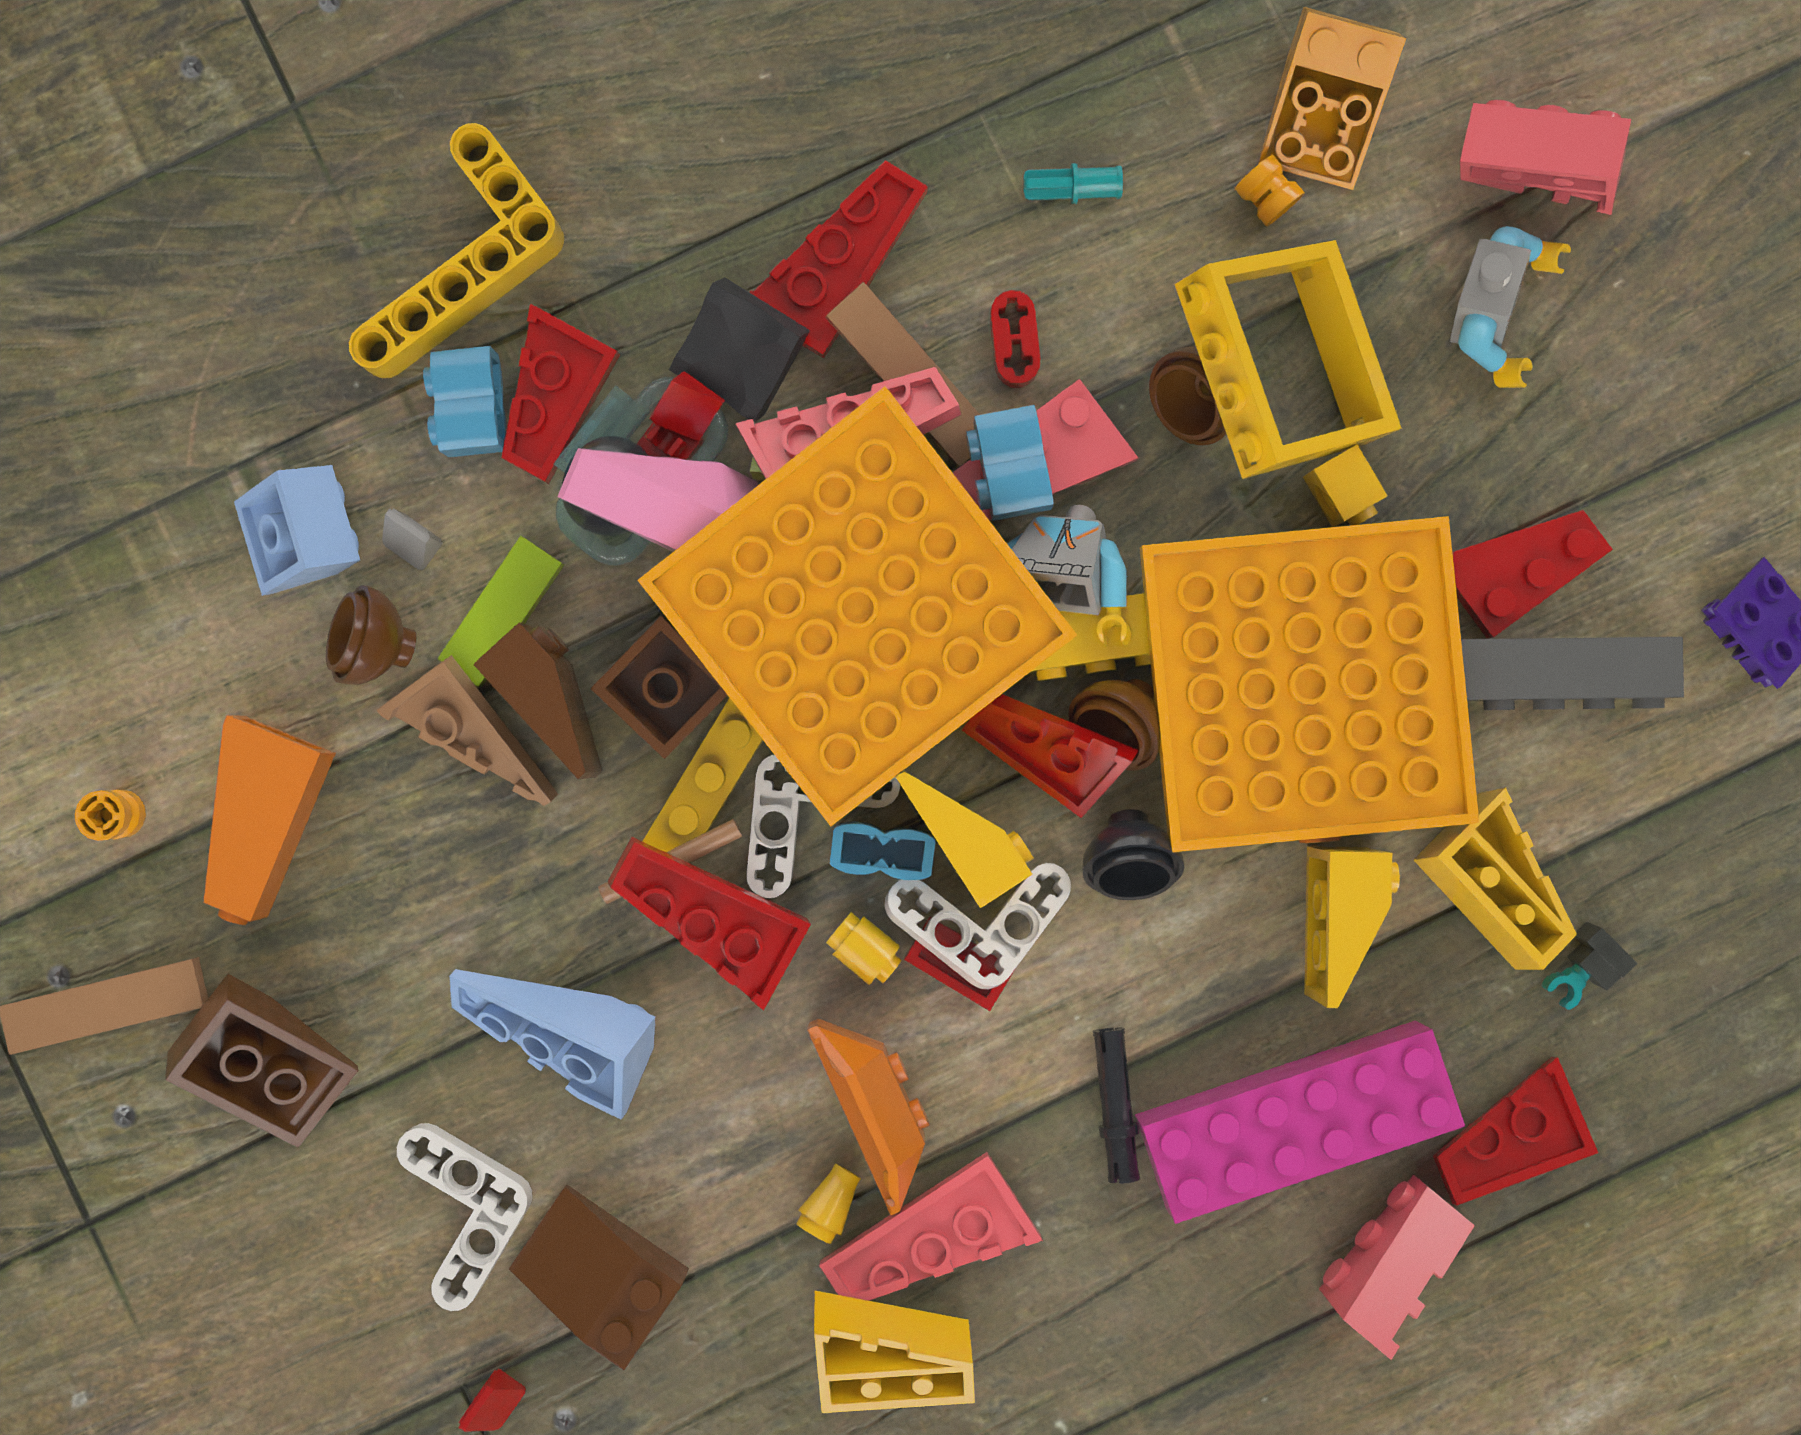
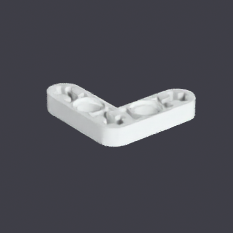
M775 755L765 758L757 769L747 865V882L751 890L764 898H775L783 894L791 884L800 801L811 802L806 794H799L797 792L799 785L796 782L784 783L782 791L774 790L773 781L766 780V771L774 770L776 762H780ZM896 776L889 781L892 782V791L883 792L882 799H872L871 795L858 806L880 808L891 804L898 796L900 790V783ZM768 812H780L788 820V832L779 840L768 839L761 831V820ZM758 844L771 849L784 846L788 848L787 857L781 854L776 855L775 869L784 873V879L776 881L773 889L765 888V881L756 876L757 870H762L766 867L768 853L757 854Z
M1045 863L1038 865L1031 871L1033 875L1019 884L985 930L920 880H899L895 883L885 897V910L895 924L972 985L980 989H991L999 986L1009 978L1065 903L1071 892V881L1065 870L1056 864ZM1049 876L1055 880L1052 889L1057 893V896L1048 895L1035 909L1027 903L1040 890L1041 886L1036 881V878L1043 881ZM910 891L915 892L919 896L915 904L926 914L931 910L932 905L940 911L928 921L924 931L917 926L924 919L922 915L913 909L909 910L906 914L898 909L901 904L900 898L896 896L898 892L905 896ZM1021 895L1024 897L1026 902H1022L1019 900ZM1038 911L1044 912V916L1041 917ZM1017 912L1026 916L1030 923L1028 937L1018 940L1007 934L1004 922L1008 914ZM951 920L960 927L962 935L961 941L957 946L952 948L944 947L936 940L935 927L938 922ZM972 937L979 941V944L972 949L975 953L983 958L989 954L997 957L994 966L999 971L998 976L994 973H990L986 977L981 976L978 971L982 964L971 954L965 957L964 962L957 958V955L969 946Z
M421 1123L409 1129L399 1139L396 1148L400 1164L411 1173L474 1209L436 1273L431 1285L432 1296L440 1307L449 1311H459L467 1307L483 1287L530 1207L532 1189L528 1181L504 1165L438 1126L430 1123ZM422 1137H426L430 1140L427 1148L430 1152L441 1157L448 1149L453 1154L443 1163L439 1172L434 1167L441 1160L431 1154L425 1155L422 1159L417 1158L414 1155L417 1147L411 1141L417 1142ZM467 1160L475 1165L478 1171V1178L475 1184L462 1186L454 1180L452 1168L455 1162ZM489 1174H491L496 1179L489 1187L500 1193L506 1191L508 1187L516 1191L514 1200L520 1205L512 1204L506 1210L499 1205L502 1199L499 1194L489 1189L481 1197L477 1192L484 1186ZM476 1229L488 1230L495 1239L494 1251L489 1254L476 1253L469 1243L471 1232ZM465 1263L473 1266L463 1282L465 1290H461L457 1295L450 1293L451 1282L447 1279L452 1280Z

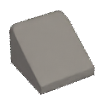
M394 508L392 510L388 509L386 512L382 537L385 547L416 569H425L443 544L441 542L442 539L408 515Z

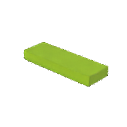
M520 535L437 659L442 662L452 655L469 679L478 687H483L487 679L473 664L519 622L523 624L527 622L565 564Z

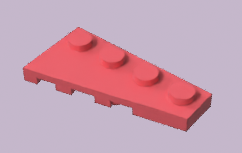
M936 367L873 384L871 391L847 396L845 392L827 397V403L801 411L795 406L778 411L777 418L756 424L753 419L735 424L763 476L767 479L884 386L887 387L923 435L961 415L955 397Z
M986 1152L901 1207L900 1212L887 1216L821 1259L819 1266L838 1295L869 1301L907 1288L910 1283L933 1275L936 1278L954 1272L953 1269L980 1259L985 1261L1002 1255L1003 1251L1023 1244L1029 1246L1043 1240L992 1158Z

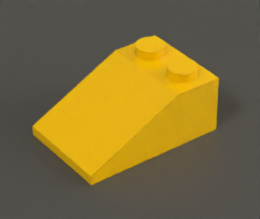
M902 771L896 776V779L980 908L1033 875L1026 863L1034 859L1018 833L1012 831L1007 835L996 824L906 771Z
M1307 846L1304 994L1326 1008L1339 1007L1392 905V893L1398 891L1400 882L1399 867L1397 862H1392L1393 853L1366 847Z

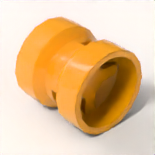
M1273 154L1253 168L1235 187V190L1243 200L1252 201L1257 207V216L1266 227L1284 215L1305 194L1296 181H1288L1282 174L1283 166Z
M124 789L90 792L82 797L75 810V822L80 832L87 838L97 841L131 837L141 829L146 817L145 805L140 797L132 791Z

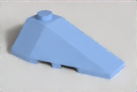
M457 969L452 972L449 977L451 1006L453 1009L499 1042H507L512 1039L530 1056L527 1062L541 1071L545 1065H548L570 1081L565 1089L578 1099L619 1119L624 1117L654 1048L655 1016L648 1014L638 1005L627 1004L608 995Z

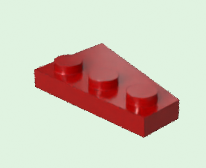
M530 303L525 347L521 349L518 365L520 373L515 398H512L501 458L549 484L620 354L617 350Z
M1584 510L1571 513L1452 552L1457 599L1487 639L1494 638L1613 549Z
M1003 694L971 717L962 729L963 732L1080 818L1088 812L1132 763L1139 751Z
M1551 1057L1436 1152L1433 1158L1452 1204L1460 1205L1598 1154L1599 1152L1559 1058Z

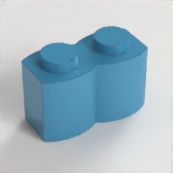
M491 346L430 352V366L424 367L423 379L427 395L429 397L434 396L435 400L434 415L429 416L427 422L428 434L432 445H438L439 451L447 457L502 452L507 426L503 406V380L499 354Z
M1035 405L974 416V430L966 431V440L970 460H980L984 479L975 480L980 509H989L992 521L1051 510L1054 505Z
M852 821L835 826L833 830L830 865L849 874L864 875L881 870L885 874L901 880L925 879L932 874L935 838L923 830L912 827H898L884 831L866 822Z

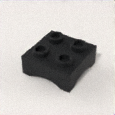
M724 277L712 283L699 315L685 342L676 354L669 371L677 376L685 371L723 398L740 415L748 420L753 419L756 422L766 414L810 330Z

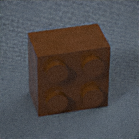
M664 614L591 687V690L664 759L727 696L726 692Z

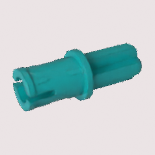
M1071 163L1070 168L1027 170L1023 176L1024 197L1027 200L1070 199L1071 204H1077L1078 199L1115 197L1119 199L1122 198L1123 193L1122 166L1078 168L1077 163Z

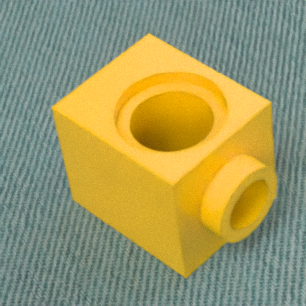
M1358 444L1303 476L1332 527L1346 520L1350 526L1361 524L1378 514L1374 504L1388 496Z

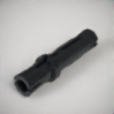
M1114 1027L1093 1030L1103 1124L1099 1125V1135L1101 1138H1105L1108 1182L1117 1183V1179H1119V1184L1140 1180L1135 1136L1139 1134V1124L1133 1121L1125 1048V1028L1117 1027L1114 1030Z

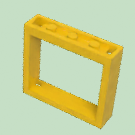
M1336 240L1209 263L1174 284L1242 479L1345 451L1356 444L1363 446L1402 429ZM1291 272L1346 428L1283 445L1227 284Z

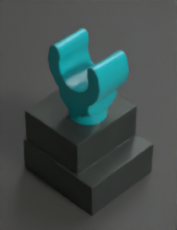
M1586 922L1576 931L1577 935L1575 938L1581 944L1567 956L1574 965L1566 968L1561 973H1551L1544 979L1541 985L1545 990L1552 992L1559 984L1566 983L1568 993L1560 1000L1559 1005L1567 1010L1578 1005L1582 997V990L1585 988L1588 980L1608 990L1638 964L1603 928Z

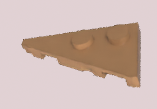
M452 655L377 709V712L387 720L397 717L421 731L420 739L431 745L443 747L450 756L485 775L490 770L513 783L512 791L527 800H535L545 806L558 795L557 791Z

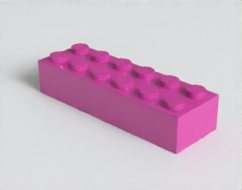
M1416 1020L1135 1114L1165 1207L1175 1224L1465 1127L1433 1029Z

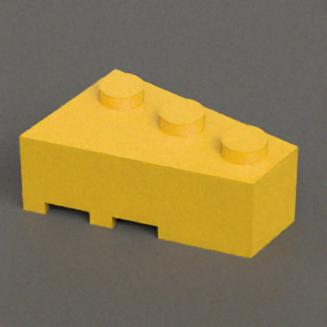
M1506 787L1481 792L1477 795L1479 823L1446 826L1419 853L1414 862L1514 969L1544 970L1577 935L1549 876H1543L1530 849L1534 846L1527 831L1522 832L1509 805L1513 801Z
M815 1291L814 1338L822 1413L975 1403L973 1359L968 1319Z

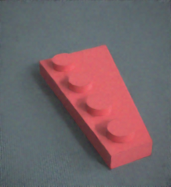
M1080 379L1036 410L1052 495L1138 460V456ZM969 460L955 470L953 474L979 507L975 480L984 479L980 460ZM981 510L988 520L992 521L990 510Z

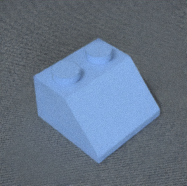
M332 465L278 470L234 501L262 596L339 574L360 561L358 538L350 527L344 507V491L341 484L336 480Z

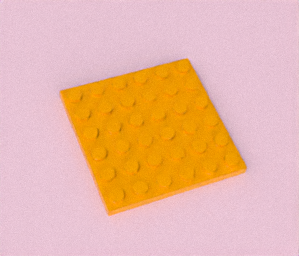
M886 386L638 579V582L830 826L843 818L1077 636Z
M1449 516L1151 544L1140 547L1154 701L1160 727V763L1167 834L1170 839L1172 852L1479 823Z

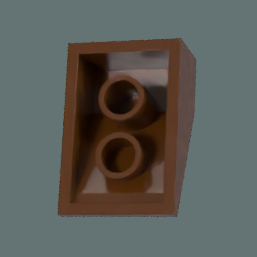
M519 622L473 665L577 779L596 778L602 772V767L573 665L564 656L569 651V648L551 629L545 630L540 625L532 627Z
M227 974L168 1050L165 1080L299 1148L359 1070L358 1065L272 997Z
M566 1185L509 1270L584 1344L622 1370H625L681 1288L689 1268L575 1189Z

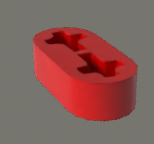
M1017 290L1002 292L996 297L991 307L990 327L994 365L997 377L1003 384L1011 388H1022L1034 381L1040 368L1041 358L1036 311L1033 301L1027 294ZM1010 303L1015 304L1018 312H1025L1026 316H1022L1019 319L1018 334L1012 335L1010 334L1008 319L999 317V314L1005 313L1006 306ZM1016 344L1020 345L1022 360H1030L1031 365L1025 367L1021 376H1015L1013 368H1005L1004 363L1009 362L1011 359L1012 345Z

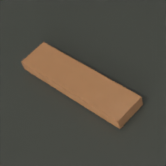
M864 282L861 283L825 318L882 382L936 367L958 402L961 415L927 433L957 467H960L970 458L966 431L974 430V416L980 414Z
M197 957L1 1005L0 1018L9 1055L200 1009L209 998L200 960Z

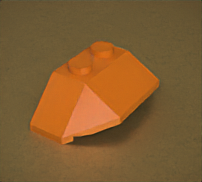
M818 1018L809 1023L807 1031L890 1215L896 1214L901 1210L924 1149L925 1133L923 1128L930 1126L920 1100L915 1098L910 1101L902 1083L908 1081L909 1077L898 1052L889 1055L884 1043Z

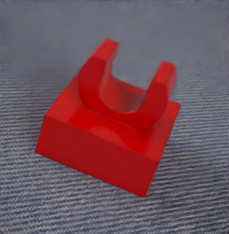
M652 422L637 444L649 456L691 460L704 443L703 438L700 441L694 440Z

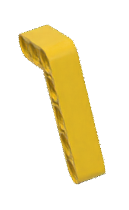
M468 123L459 127L453 133L450 140V151L455 161L501 221L352 333L349 341V352L353 360L374 376L392 378L400 374L555 258L562 250L564 233L551 211L492 133L480 124ZM478 146L488 147L487 154L483 159L476 162L468 161L469 154L474 148ZM513 184L518 186L517 194L513 199L502 202L498 201L499 191L503 187ZM541 223L548 225L547 234L538 241L527 240L528 231L532 226ZM498 253L508 254V261L502 269L498 271L488 270V262L493 255ZM459 282L468 283L467 293L462 299L458 301L448 300V294L453 285ZM419 312H427L428 320L426 325L418 331H409L410 319ZM380 341H387L388 349L386 355L378 361L371 362L369 354L371 348Z

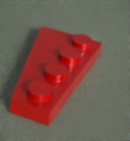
M885 160L840 204V208L822 225L819 224L805 237L806 241L786 260L783 259L769 272L770 276L754 291L751 290L749 293L809 329L810 332L802 346L824 359L839 335L837 330L825 318L826 315L861 283L864 282L869 287L927 194L928 186Z
M631 837L608 879L611 889L656 925L663 927L678 939L682 946L695 956H699L732 986L735 985L763 1011L811 926L806 917L634 837Z

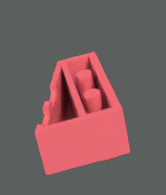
M1491 100L1486 104L1473 103L1460 158V178L1464 181L1519 194L1524 192L1525 186L1553 191L1551 201L1562 204L1569 203L1570 196L1598 202L1596 212L1611 215L1625 158L1631 119L1621 118L1619 114L1606 110L1594 111L1587 115L1568 113L1565 108L1555 105H1544L1538 109L1518 108L1515 104L1505 100Z
M1415 1175L1408 1182L1403 1181L1391 1191L1387 1198L1388 1206L1376 1221L1370 1220L1361 1227L1355 1237L1356 1245L1344 1259L1339 1258L1328 1267L1323 1276L1324 1283L1319 1288L1340 1317L1390 1360L1393 1359L1400 1347L1392 1339L1406 1316L1409 1315L1413 1319H1417L1425 1307L1418 1300V1297L1433 1274L1437 1278H1443L1475 1226Z

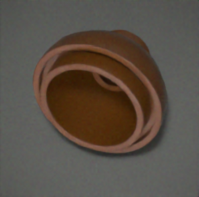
M1196 346L1183 347L1162 357L1154 366L1149 380L1151 403L1162 424L1179 439L1194 445H1210L1224 438L1227 434Z
M361 585L354 592L347 593L335 611L326 644L327 668L332 671L333 678L337 683L360 685L373 681L386 673L392 665L402 668L408 666L415 651L416 632L413 629L403 627L401 617L395 605L384 593L372 587Z
M1130 679L1127 682L1121 680L1095 682L1080 691L1072 700L1068 712L1069 722L1139 750L1132 763L1125 770L1136 771L1144 769L1157 758L1160 753L1159 718L1154 701L1153 687L1139 679Z

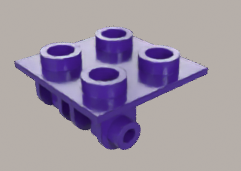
M1765 557L1761 558L1722 601L1715 599L1702 608L1701 611L1706 616L1703 620L1706 626H1709L1719 639L1729 635L1722 643L1726 649L1737 644L1741 645L1731 656L1735 660H1739V663L1751 676L1750 679L1754 683L1761 682L1765 688L1774 685L1778 689L1801 664V600Z

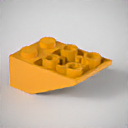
M1303 7L1287 56L1258 164L1273 154L1282 164L1283 171L1353 190L1406 38L1394 31Z

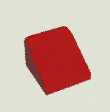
M683 371L670 382L649 419L659 426L700 441L725 400Z
M501 1369L494 1370L458 1422L460 1424L458 1428L464 1432L494 1431L501 1428L526 1393V1388Z

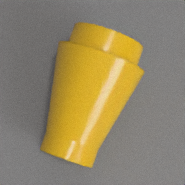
M835 1163L827 1177L798 1209L802 1214L796 1224L811 1235L831 1244L836 1234L842 1235L852 1199L861 1178Z

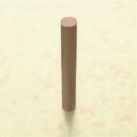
M732 819L666 853L691 863L743 837L736 820ZM608 882L598 886L599 892L606 904L621 898L618 893L610 888Z

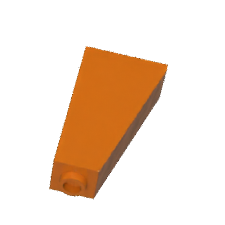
M227 715L223 723L203 903L218 908L219 912L217 915L220 918L235 924L247 925L248 921L252 922L269 916L336 753L247 716Z

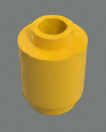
M852 912L848 914L826 941V944L835 950L832 955L868 985L875 978L884 983L902 961L895 955L900 948L898 943L865 916L859 919Z

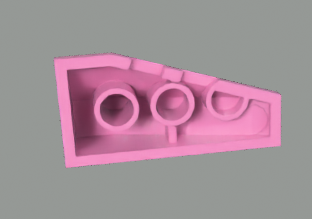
M578 448L557 497L674 552L757 487L758 482L722 463L714 461H694L673 457H653Z

